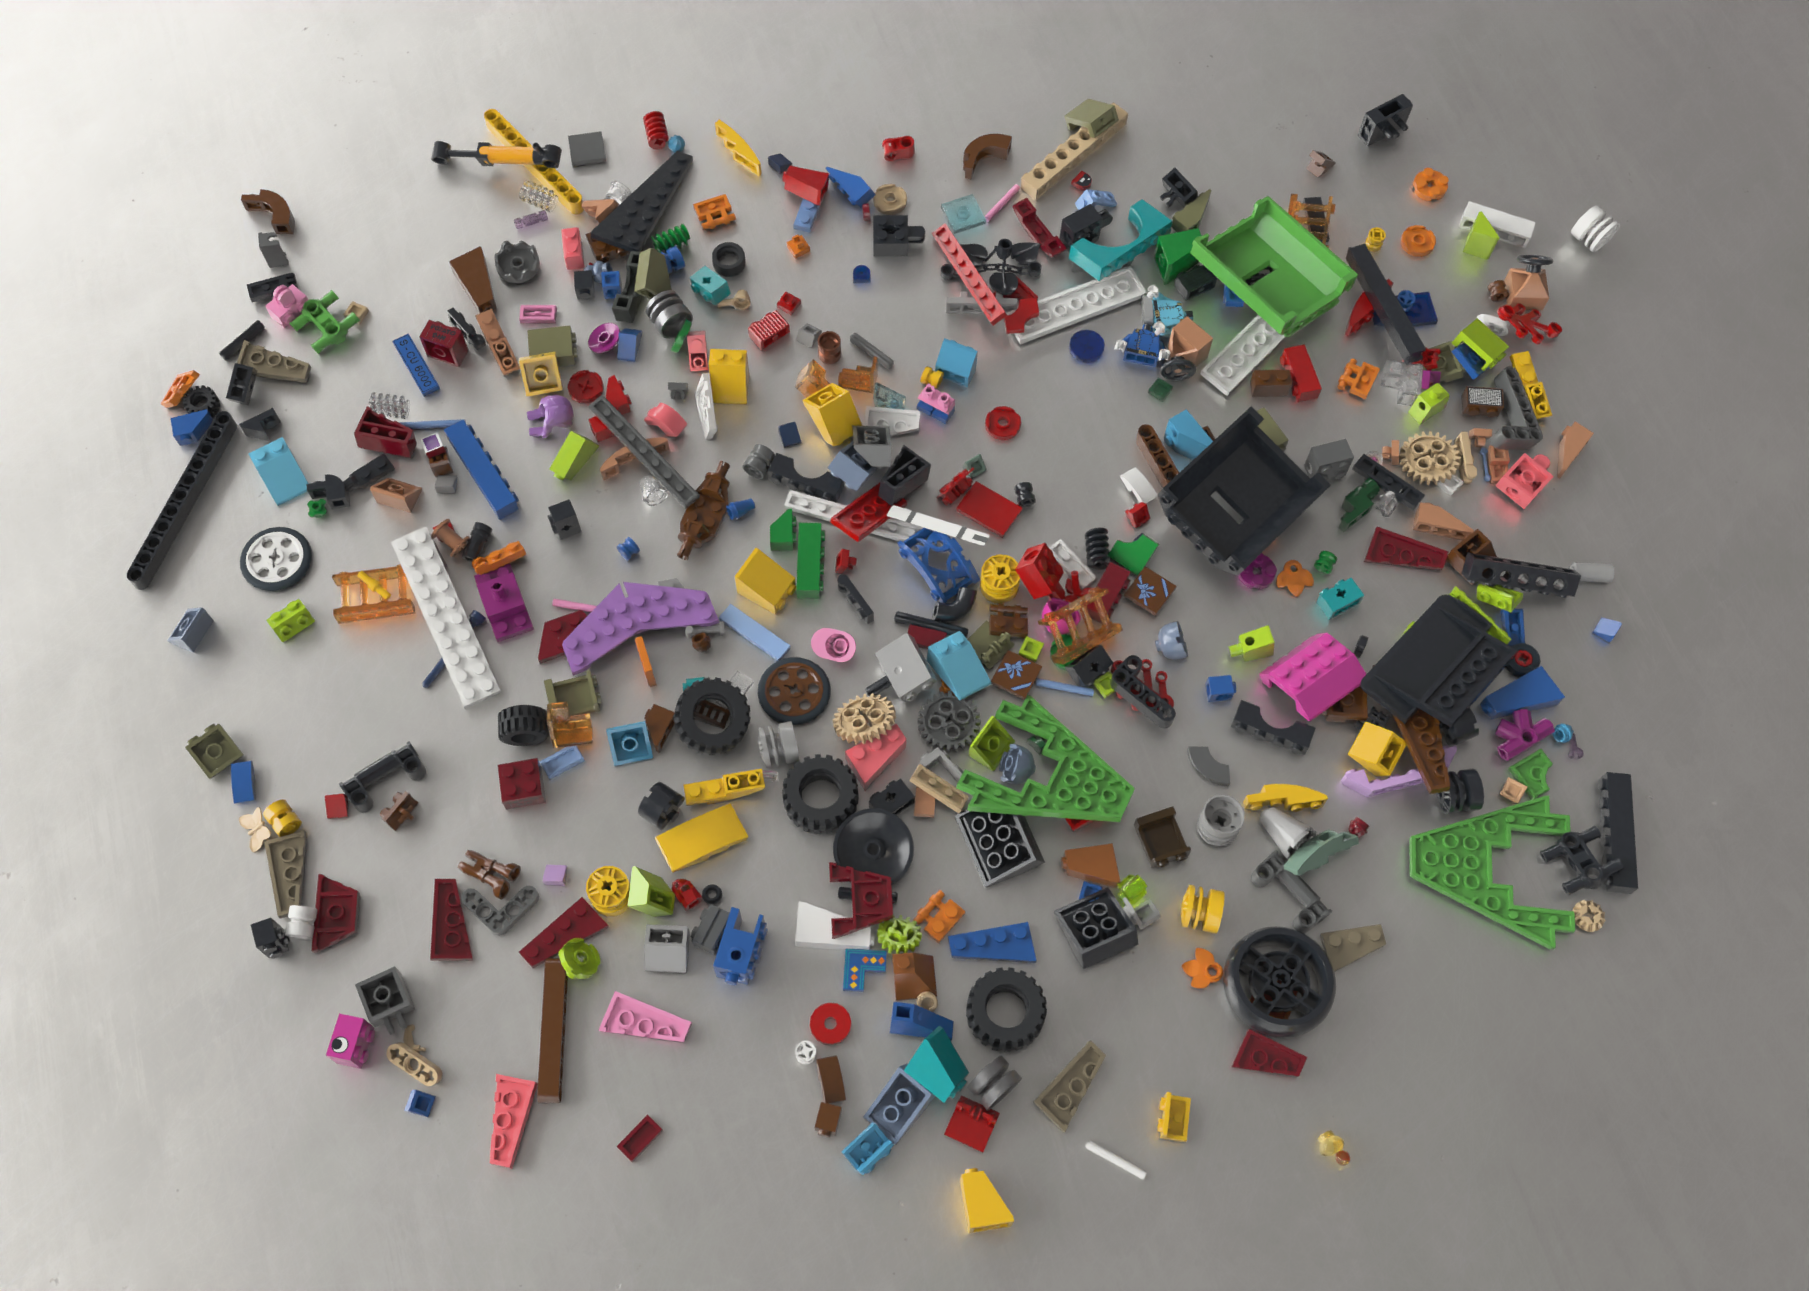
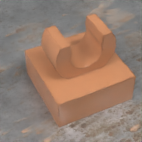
M1473 428L1470 430L1469 438L1475 439L1474 447L1482 448V446H1485L1486 440L1492 436L1493 429Z
M1392 440V448L1389 446L1382 447V459L1388 460L1392 458V465H1399V440Z

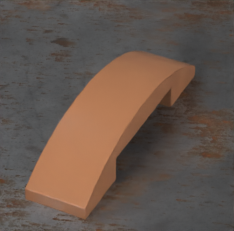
M667 438L646 439L659 454L670 450ZM626 446L611 455L600 467L603 480L619 474V466L636 459Z

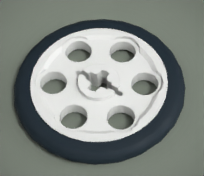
M286 527L268 528L254 535L246 543L240 557V569L246 581L256 588L267 591L283 590L300 581L310 567L312 550L308 540L298 531ZM273 541V545L271 547H263L265 542ZM285 541H292V544L289 547H282V544ZM278 555L279 558H277L274 563L272 559H274ZM293 555L300 556L296 562H291L290 558ZM255 556H262L259 562H252ZM287 569L288 574L284 577H280V571ZM263 570H269V574L266 577H260V573Z

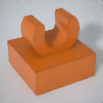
M797 234L792 237V240L787 242V247L795 259L810 252V246L802 235L799 236Z

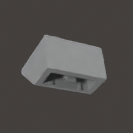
M646 925L644 944L645 971L687 972L690 941L688 926Z

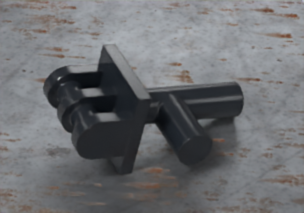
M1373 706L1366 721L1384 728L1391 715L1388 714L1386 716L1382 710L1379 712ZM1358 720L1354 727L1361 730L1364 723Z

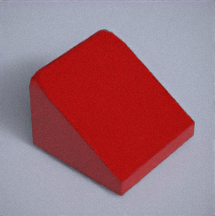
M345 794L325 795L328 819L348 817V797Z

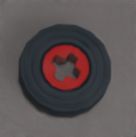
M1518 643L1511 646L1518 651L1516 656L1506 666L1509 672L1515 676L1522 677L1539 667L1541 662L1540 655L1534 647L1526 643ZM1522 657L1523 659H1526V662L1523 663V661H1519V658Z

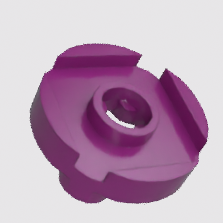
M1261 553L1238 577L1246 587L1251 589L1259 588L1261 590L1272 584L1277 568L1268 556ZM1254 568L1260 569V570H1261V571H1260L1261 574H1259V573L1254 574V573H1253Z

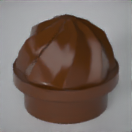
M703 632L698 633L692 638V646L697 651H707L711 647V639Z

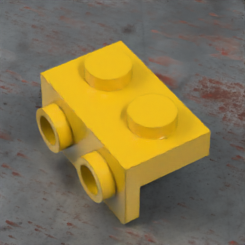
M1167 1092L1160 1099L1159 1109L1163 1110L1162 1119L1159 1118L1157 1131L1161 1132L1160 1138L1186 1142L1191 1098L1175 1096Z

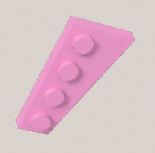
M615 991L598 1031L685 1042L693 1022Z

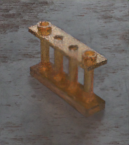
M1291 194L1288 214L1300 224L1325 226L1324 233H1310L1317 239L1323 240L1322 243L1329 248V245L1326 244L1331 214H1335L1336 204H1332L1333 196H1329L1328 205L1301 203V201H1298V194ZM1300 210L1327 212L1326 219L1299 217V215H1296V212H1300Z
M401 564L395 567L364 571L372 579L378 580L386 590L387 580L398 579L399 599L397 601H388L379 595L380 602L368 604L367 584L357 576L360 571L340 572L339 574L332 575L335 584L341 586V607L333 609V616L338 624L415 614V606L412 600L407 599L406 575ZM360 584L359 606H349L348 585Z
M1094 587L1089 590L1088 594L1055 612L1046 613L1044 618L1038 621L1039 625L1050 627L1058 650L1057 653L1051 656L1053 663L1065 664L1123 631L1121 624L1112 623L1109 620L1101 599L1102 596L1109 593L1108 589ZM1093 601L1102 621V627L1098 630H1095L1086 606ZM1077 610H1080L1088 631L1087 636L1084 638H1080L1071 614ZM1062 618H1065L1073 639L1072 644L1068 647L1065 646L1056 623Z

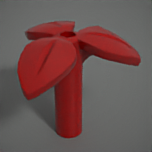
M1072 571L1071 579L1068 578L1065 584L1066 592L1071 595H1067L1064 600L1075 603L1078 602V597L1086 599L1092 595L1095 588L1089 587L1081 590L1078 571Z

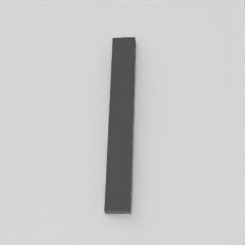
M603 395L588 406L685 509L700 498V495Z

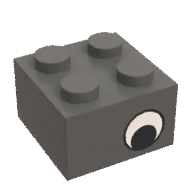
M1343 439L1311 447L1304 467L1310 478L1318 472L1327 481L1334 478L1341 479L1346 476L1354 456L1347 440Z

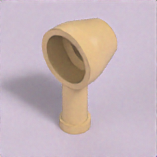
M739 290L734 298L724 299L717 305L718 308L734 306L736 309L746 310L750 307L751 301L747 291Z

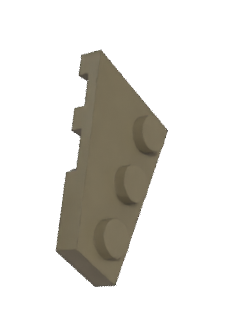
M1381 924L1320 934L1323 949L1330 959L1334 972L1386 945Z

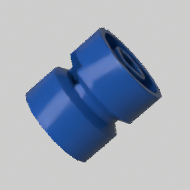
M677 246L667 249L666 253L661 252V254L665 255L668 274H671L673 269L677 271L685 267L683 256Z

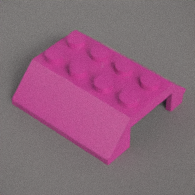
M1326 632L1311 636L1259 674L1262 683L1268 688L1272 687L1273 682L1296 701V711L1310 722L1360 686L1366 672L1355 654Z

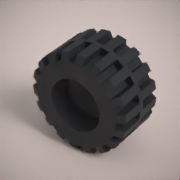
M516 705L503 709L498 713V738L505 744L530 746L541 743L549 737L548 712L541 707Z

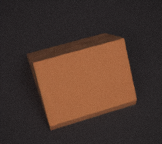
M386 478L371 486L370 491L377 503L411 513L422 488L392 478Z

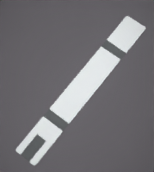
M895 505L891 507L887 514L888 517L982 546L985 545L990 537L989 534Z

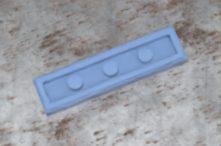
M732 604L719 616V620L723 621L725 625L776 661L781 660L791 648L785 641Z

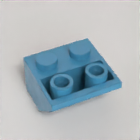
M944 338L936 361L935 371L944 372L943 378L968 387L976 372L978 351L972 347L958 344L954 340Z

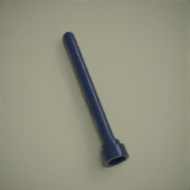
M473 610L469 615V622L473 629L475 626L482 625L486 620L476 610ZM442 658L422 682L424 688H428L445 667Z

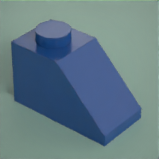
M206 409L170 418L173 437L180 446L199 441L213 421L209 411Z

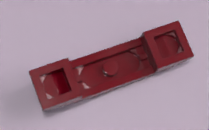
M1028 198L1013 205L1014 212L1023 228L1035 243H1040L1039 248L1044 253L1053 258L1066 251L1067 248L1058 236L1054 237L1036 215L1037 210Z

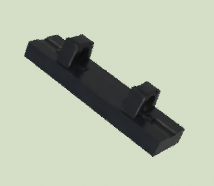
M1365 454L1360 457L1352 470L1363 476L1364 480L1368 478L1373 479L1380 489L1395 498L1394 501L1399 504L1403 503L1413 511L1425 496L1418 489Z

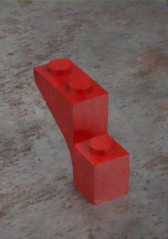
M615 375L608 378L606 399L622 415L631 412L629 405L632 402L629 395L624 394L623 391L625 389L621 380L617 381ZM597 416L588 419L597 442L615 436Z

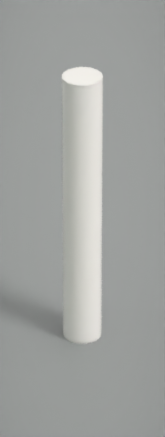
M1090 1140L1085 1147L1141 1179H1144L1147 1173L1145 1170Z

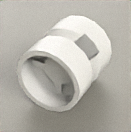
M290 906L288 918L291 919V922L286 925L285 936L312 939L314 926L311 923L316 919L317 909L306 906Z

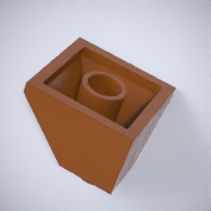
M914 952L892 954L896 1001L917 999L919 994L925 991L932 992L937 997L933 956Z

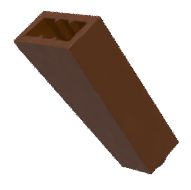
M481 246L449 261L452 272L479 314L490 309H497Z

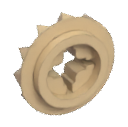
M1585 899L1578 902L1572 910L1575 913V924L1587 932H1595L1602 928L1606 921L1604 917L1605 912L1600 908L1601 905L1594 903L1593 900L1588 901ZM1587 910L1589 911V913L1595 914V916L1591 919L1586 916L1582 917L1587 913Z

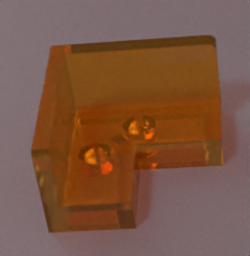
M874 356L872 367L857 365L856 370L843 368L842 372H839L838 386L844 389L874 394L878 377V357Z
M813 359L798 373L795 388L806 398L830 384L825 379L826 370Z
M567 702L547 704V724L553 748L593 743V726L590 713L570 716Z

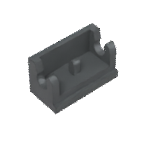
M274 232L258 233L259 248L269 268L288 266L289 261L286 258V253L283 252L279 240L269 241L271 237H277V234Z

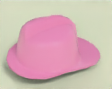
M822 628L816 631L811 639L813 651L817 656L825 659L845 662L850 660L856 651L854 638L844 631Z

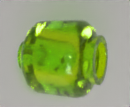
M1129 874L1117 885L1119 891L1117 896L1123 903L1122 899L1126 897L1130 904L1135 905L1146 896V888L1148 886L1139 875Z

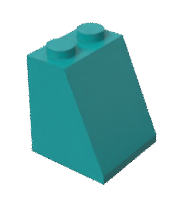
M938 1026L923 1040L904 1069V1072L944 1103L950 1097L954 1099L968 1082L965 1078L969 1071L941 1026Z

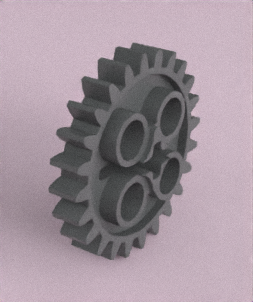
M942 691L939 698L933 694V701L928 698L927 705L922 704L923 711H919L921 718H918L917 723L921 724L918 726V731H923L921 738L927 737L926 744L933 742V749L938 745L941 751L943 748H946L947 753L950 752L951 748L958 752L959 746L964 750L965 743L971 745V738L975 739L977 737L976 733L980 731L978 726L981 725V720L978 719L980 718V713L976 712L977 705L971 707L972 700L967 702L965 701L966 698L959 700L956 696H952L951 691L948 692V696H945ZM949 707L951 710L944 712L941 708ZM964 716L967 720L960 721L958 717ZM933 722H938L940 726L933 727L931 724ZM955 732L957 736L951 737L948 733Z

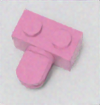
M293 284L289 287L280 285L273 292V300L265 307L270 316L285 328L302 314L301 311L308 298Z

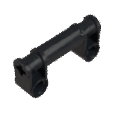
M408 741L407 745L397 751L393 750L355 773L351 779L344 783L340 782L339 785L359 812L365 813L373 807V800L366 787L400 766L403 767L412 780L422 779L426 774V769L414 747ZM418 766L416 770L411 771L413 767ZM365 798L362 803H358L361 799Z

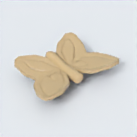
M257 807L253 815L246 814L239 817V823L242 827L252 829L248 832V835H252L249 847L255 853L260 850L264 840L271 836L270 830L265 827V822L262 821L261 808Z

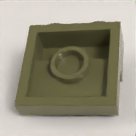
M1452 341L1429 348L1441 350V353L1438 355V367L1432 369V371L1441 372L1440 381L1445 380V383L1463 377L1462 372L1465 369L1451 352L1456 348L1453 346ZM1420 364L1422 371H1428L1422 364Z
M214 723L204 730L205 733L202 736L198 737L196 735L187 741L188 745L185 747L209 779H212L244 756L220 724L215 725Z

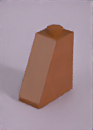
M1113 843L1065 850L1063 857H1061L1062 869H1066L1068 876L1112 888L1119 887L1120 877Z

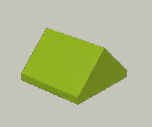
M1482 211L1478 213L1473 223L1463 252L1487 260L1490 258L1500 237Z
M991 716L970 745L969 757L991 771H995L1000 764L1004 751L1008 752L1010 750L1009 745L1014 744L1015 740L994 716Z

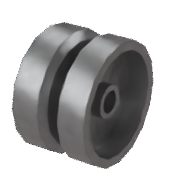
M999 1056L985 1066L967 1087L974 1096L985 1092L980 1103L987 1110L993 1108L1006 1097L1022 1079L1015 1070L1003 1075L1009 1066V1063L1003 1056Z

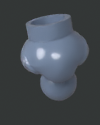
M596 261L594 265L590 262L584 268V271L592 270V274L595 277L594 281L597 283H602L601 272L613 271L610 263Z

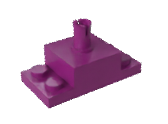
M510 563L486 574L474 575L477 583L476 586L497 642L534 630Z

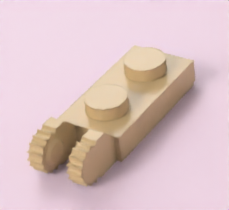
M1461 432L1454 440V445H1457L1456 450L1460 451L1458 457H1461L1458 470L1464 484H1470L1472 479L1477 476V468L1473 465L1474 457L1471 454V440L1468 437V432Z

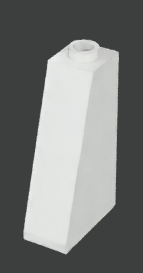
M799 901L795 937L796 947L870 950V945L874 946L875 933H871V926L832 939L831 918L847 917Z

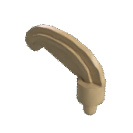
M413 1024L407 1026L404 1031V1044L418 1053L420 1051L425 1052L426 1048L414 1044L411 1031L415 1030V1026Z

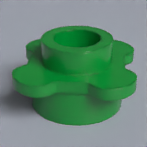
M324 499L309 501L307 503L309 507L308 515L316 518L324 516L327 513L326 501Z

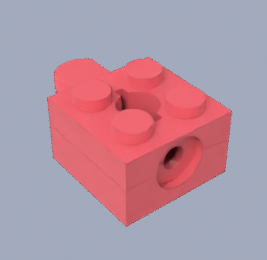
M1524 453L1495 486L1525 509L1554 477L1547 471L1550 466V460L1542 454L1536 455L1532 459Z

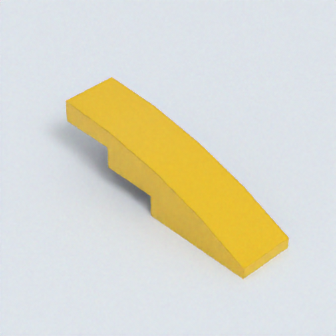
M720 119L715 122L716 135L723 138L725 147L733 152V160L760 176L762 174L761 163L745 140Z

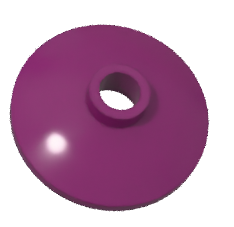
M604 323L595 328L588 339L589 348L595 353H604L612 349L619 341V327L614 323Z

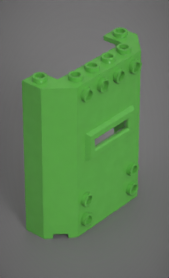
M1269 196L1262 200L1259 199L1254 204V210L1250 217L1242 219L1235 226H1230L1224 233L1217 234L1211 241L1208 242L1209 235L1206 233L1201 237H1197L1192 243L1191 254L1272 328L1287 338L1334 308L1340 302L1338 298L1344 291L1349 292L1358 277V274ZM1268 266L1274 270L1250 286L1245 282Z

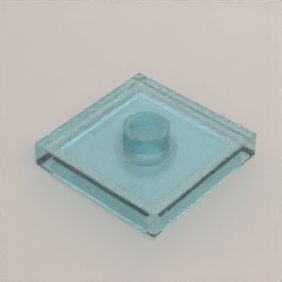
M973 194L941 204V209L954 234L986 224V219Z

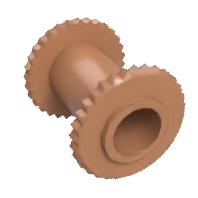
M446 519L434 529L431 537L434 539L438 536L452 549L450 556L453 557L465 548L470 537L466 536L462 539L448 526L450 519Z

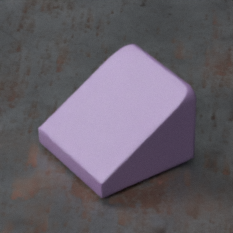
M546 865L543 876L544 885L565 886L567 865Z

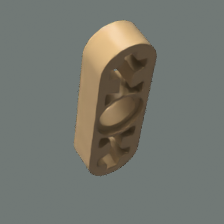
M398 1042L388 1047L386 1053L388 1060L422 1084L432 1086L441 1081L442 1070L406 1044ZM396 1049H399V1054H400L401 1056H398V1057L396 1056V1055H397V1052L395 1051ZM412 1058L416 1059L419 1063L417 1070H414L410 1065ZM432 1071V1072H433L432 1076L434 1077V1079H431V1080H430V1079H429V1078H430L429 1072Z

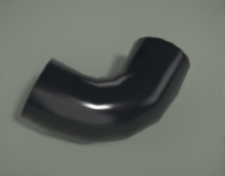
M959 587L954 602L943 603L937 601L933 609V620L954 622L964 618L974 605L977 590Z

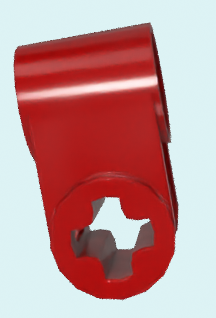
M911 136L887 138L882 142L886 161L909 159L915 154L914 139Z

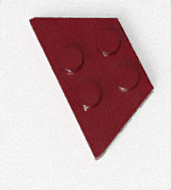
M579 610L544 622L538 655L539 663L541 664L564 656L563 641L588 615Z
M318 874L315 904L317 915L314 921L311 949L313 953H318L357 933L360 893L322 874Z

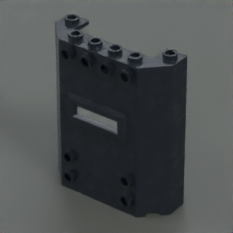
M1252 406L1176 475L1157 495L1168 521L1175 525L1182 535L1189 539L1195 548L1208 558L1212 565L1237 576L1331 486L1318 472L1312 478L1308 477L1258 427L1264 418ZM1215 491L1244 519L1240 524L1211 496Z

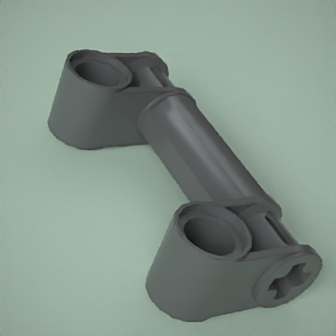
M1275 850L1257 866L1251 875V881L1257 887H1264L1277 877L1305 907L1293 920V927L1297 931L1306 933L1329 916L1332 910L1327 909L1320 901V897L1299 875H1294L1292 872L1284 869L1285 862L1278 855L1279 852ZM1259 872L1265 874L1266 878H1262ZM1301 918L1307 920L1308 925L1304 924L1301 921Z

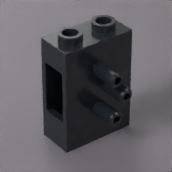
M1401 94L1366 112L1358 132L1359 138L1367 147L1385 137L1388 139L1398 138L1400 136L1398 130H1408L1406 122L1413 107L1411 101L1404 94Z

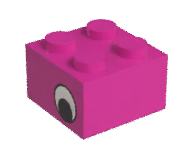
M339 1013L326 1056L337 1064L362 1069L363 1064L368 1059L369 1052L367 1050L369 1044L373 1042L375 1037L374 1027L364 1018Z

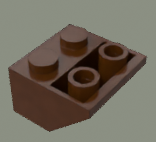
M1476 529L1450 551L1446 561L1461 574L1467 553L1497 556L1492 542L1479 529ZM1488 568L1484 569L1482 574L1485 573L1488 570Z

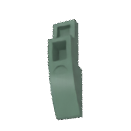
M1328 829L1314 836L1298 848L1284 864V869L1292 872L1294 875H1303L1306 871L1319 869L1322 865L1329 863L1328 856L1335 855L1336 852L1341 850H1348L1352 846L1359 844L1358 836L1345 831L1337 833Z

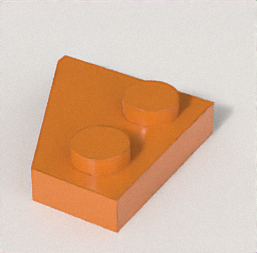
M195 370L178 374L162 400L161 405L166 408L177 406L183 395L200 374Z

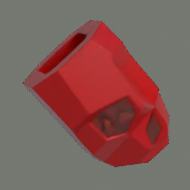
M677 879L672 882L671 889L675 894V898L686 912L693 909L703 900L701 894L690 881Z

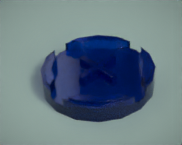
M1092 330L1076 332L1071 337L1069 344L1070 354L1076 360H1082L1084 363L1095 362L1100 359L1105 347L1104 340L1100 334Z

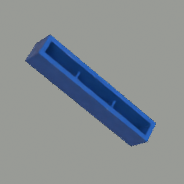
M461 420L444 429L447 439L498 519L500 520L519 510L517 505L518 497L514 491H509L510 485L505 478L502 479L500 477L501 471L496 464L492 465V457L488 451H483L484 445L479 437H474L475 431L470 424L467 425L464 420Z

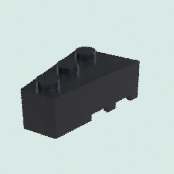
M903 445L899 455L895 457L892 466L888 468L881 479L878 496L893 506L928 480L931 464Z

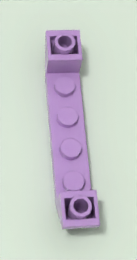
M1442 746L1445 752L1444 758L1447 769L1457 751L1456 746ZM1352 769L1347 771L1341 780L1344 786L1366 797L1424 783L1418 769L1410 770L1405 775L1394 774L1386 780L1375 779L1371 782L1368 781L1364 769L1359 771Z

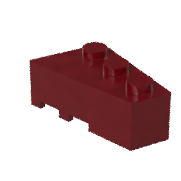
M368 406L354 432L358 448L411 458L417 445L412 429L397 421L393 422L387 419L385 415L372 411V408Z

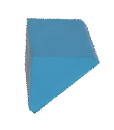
M645 721L606 729L614 766L653 758L649 731Z

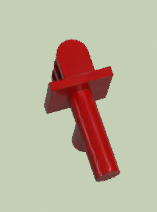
M1425 347L1426 351L1421 352L1423 360L1409 365L1422 364L1428 371H1432V369L1438 367V355L1441 353V350Z

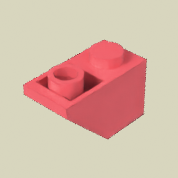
M689 332L687 343L690 371L708 370L706 332Z

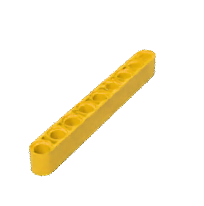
M489 109L485 111L484 119L488 130L504 146L532 147L497 110ZM523 164L570 213L577 215L584 211L581 194L555 168H548L544 165Z

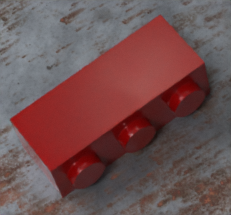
M1305 344L1284 348L1282 356H1280V363L1282 367L1284 366L1285 370H1290L1292 395L1296 397L1297 402L1317 399L1322 388Z

